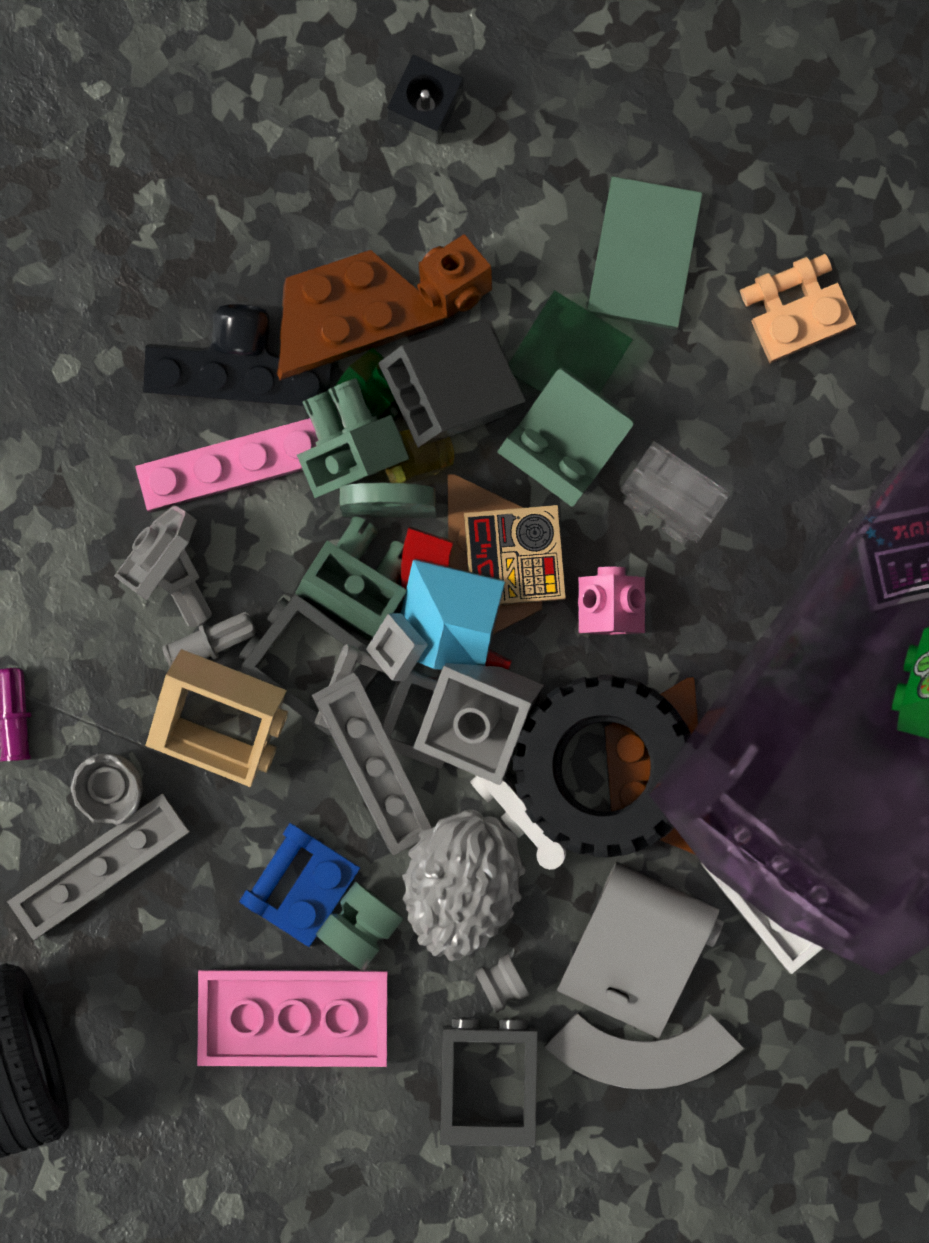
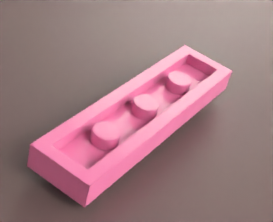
M311 419L301 420L135 466L147 511H157L173 505H179L303 471L297 455L316 447L315 442L318 441Z

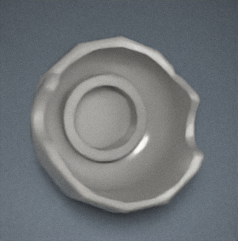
M99 753L89 756L75 770L70 787L75 806L91 822L115 825L122 824L136 812L144 791L141 774L135 765L125 757L113 753Z

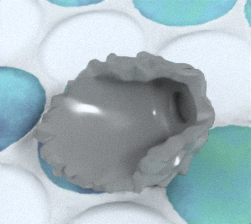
M473 809L464 810L455 815L438 820L435 827L421 831L419 833L420 841L408 851L411 861L407 872L402 875L406 886L403 901L407 905L408 921L412 924L413 931L419 936L417 940L419 945L426 946L427 950L435 957H441L445 954L449 961H460L463 956L470 955L475 949L485 948L489 938L498 935V929L514 916V910L512 909L514 903L522 899V895L519 893V877L525 874L526 867L523 866L518 852L516 834L511 832L498 818L483 817L478 811Z

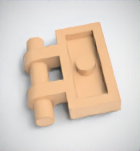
M826 254L811 260L804 257L793 262L792 268L773 276L766 273L755 278V284L740 289L742 300L746 306L762 300L767 313L753 318L751 322L769 363L850 330L857 325L839 284L835 283L821 289L817 282L818 276L832 271L831 263ZM800 284L805 297L782 305L778 293Z

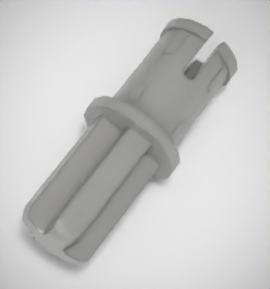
M243 612L209 628L202 624L199 626V631L180 640L163 645L162 650L169 667H171L181 649L206 659L212 657L215 660L219 658L218 652L253 637L256 629L249 614Z

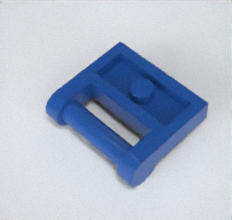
M290 822L283 832L286 838L252 890L246 889L239 902L304 945L310 947L317 937V931L333 912L361 867ZM302 847L312 853L313 856L277 909L268 903L267 900Z

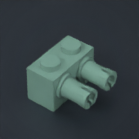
M357 378L328 389L329 391L302 402L316 431L318 441L315 442L316 447L298 454L297 457L314 498L409 459L403 445L402 436L397 430L392 416L390 415L377 420L376 416H371L362 396Z
M354 516L336 546L326 541L302 578L295 594L371 641L386 616L395 611L407 591L399 586L401 583L402 559H399L398 556L404 544L393 541L377 569L370 568L362 563L360 559L372 540L377 536L378 530L369 523L363 534H359L358 532L365 520Z

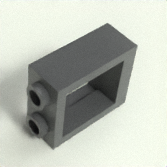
M294 594L290 601L283 597L273 608L267 618L272 625L262 639L254 635L239 655V658L244 663L239 670L246 675L285 689L260 671L258 667L299 612L343 645L354 646L366 653L368 651L366 650L367 646L298 595ZM362 664L354 671L365 692L381 672ZM286 691L283 703L332 738L328 728L314 723L318 713L289 691Z
M460 1017L452 1018V1026L442 1027L440 1145L535 1147L538 1031L536 1028L527 1027V1019L504 1018L499 1019V1027H480V1018ZM454 1042L525 1043L523 1122L452 1121Z

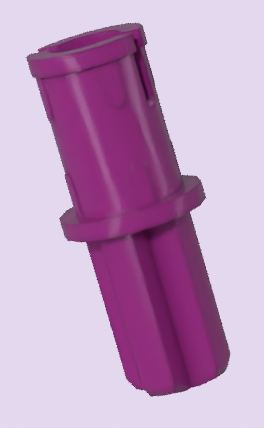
M20 668L0 669V762L30 760L27 718L32 717L31 712H26L24 672Z

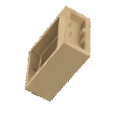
M181 649L165 676L145 746L251 787L258 771L267 773L274 758L277 747L271 745L270 741L272 736L276 738L280 736L286 722L288 711L281 709L287 690ZM188 690L262 718L254 745L251 746L180 718Z

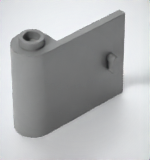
M616 861L557 991L660 1038L705 944L713 947L719 937L724 921L717 919L719 909ZM612 988H615V989H617V990H619V991H621V992H623V993H625V994H622V993H620V992H618V991H616V990H614V989H612Z

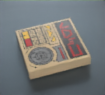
M558 505L464 513L469 572L505 581L500 605L566 599Z

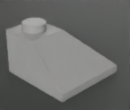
M445 663L413 748L501 785L513 760V756L517 752L519 746L517 739L522 729L525 730L530 719L528 715L537 705L544 685L502 667Z

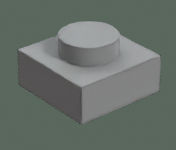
M389 613L366 650L392 681L406 680L428 644L401 613Z

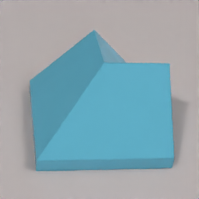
M413 559L401 614L428 644L417 662L442 670L445 663L485 666L505 581Z

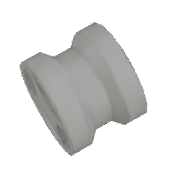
M508 954L500 957L498 964L490 969L482 967L475 971L496 1013L505 1009L508 1001L514 998L522 1000L529 996Z

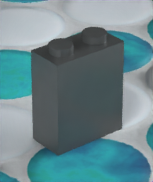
M487 318L404 344L378 363L418 448L501 419L526 402Z

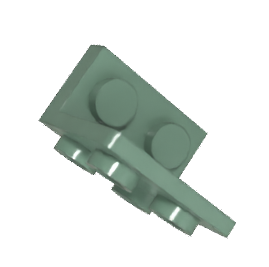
M561 367L556 371L523 420L506 438L497 452L571 507H574L635 424V420L574 374Z

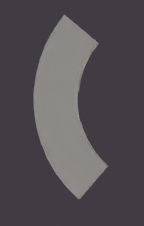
M576 1013L544 1045L558 1060L580 1074L608 1085L630 1089H661L697 1080L717 1070L744 1049L710 1013L691 1028L679 1034L654 1041L628 1040L608 1034L596 1028Z

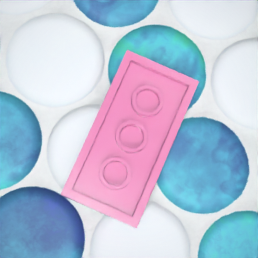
M199 970L197 1066L387 1067L388 971Z

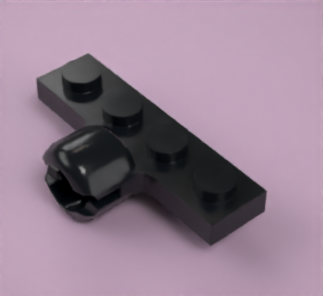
M227 304L220 306L213 315L212 343L210 347L192 348L157 344L146 345L143 392L303 406V401L329 391L332 363L280 380L277 374L280 355L270 352L268 348L269 314L266 310L256 306Z

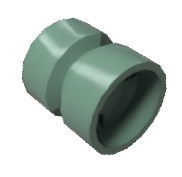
M355 882L340 901L342 912L340 914L331 913L316 935L337 954L358 969L364 971L380 951L377 943L378 940L389 939L404 917L360 883Z

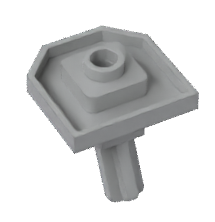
M173 505L159 516L150 527H146L137 536L132 546L133 551L114 577L145 600L149 598L157 585L171 594L186 624L189 627H196L207 622L212 616V612L195 581L200 577L185 551L197 520L186 511Z

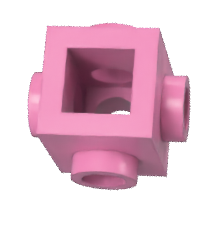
M598 567V576L578 577L579 633L598 635L645 633V577L627 576L625 567Z

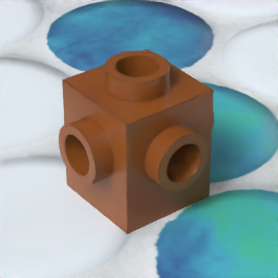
M465 234L444 247L438 246L433 248L419 262L420 283L417 284L419 293L428 306L431 308L437 306L447 319L459 311L465 312L472 309L481 300L482 296L492 290L491 265Z

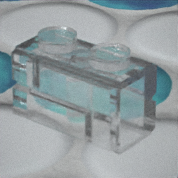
M653 441L620 490V492L627 496L624 500L626 506L645 518L651 512L666 522L662 530L682 544H685L688 539L697 543L731 495L724 488L655 441Z

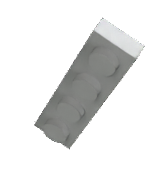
M352 673L313 694L312 697L387 848L394 856L420 841L419 833L432 827L359 678L355 673Z
M162 793L132 814L122 824L113 827L7 901V903L33 941L37 940L189 834L190 830L166 795Z

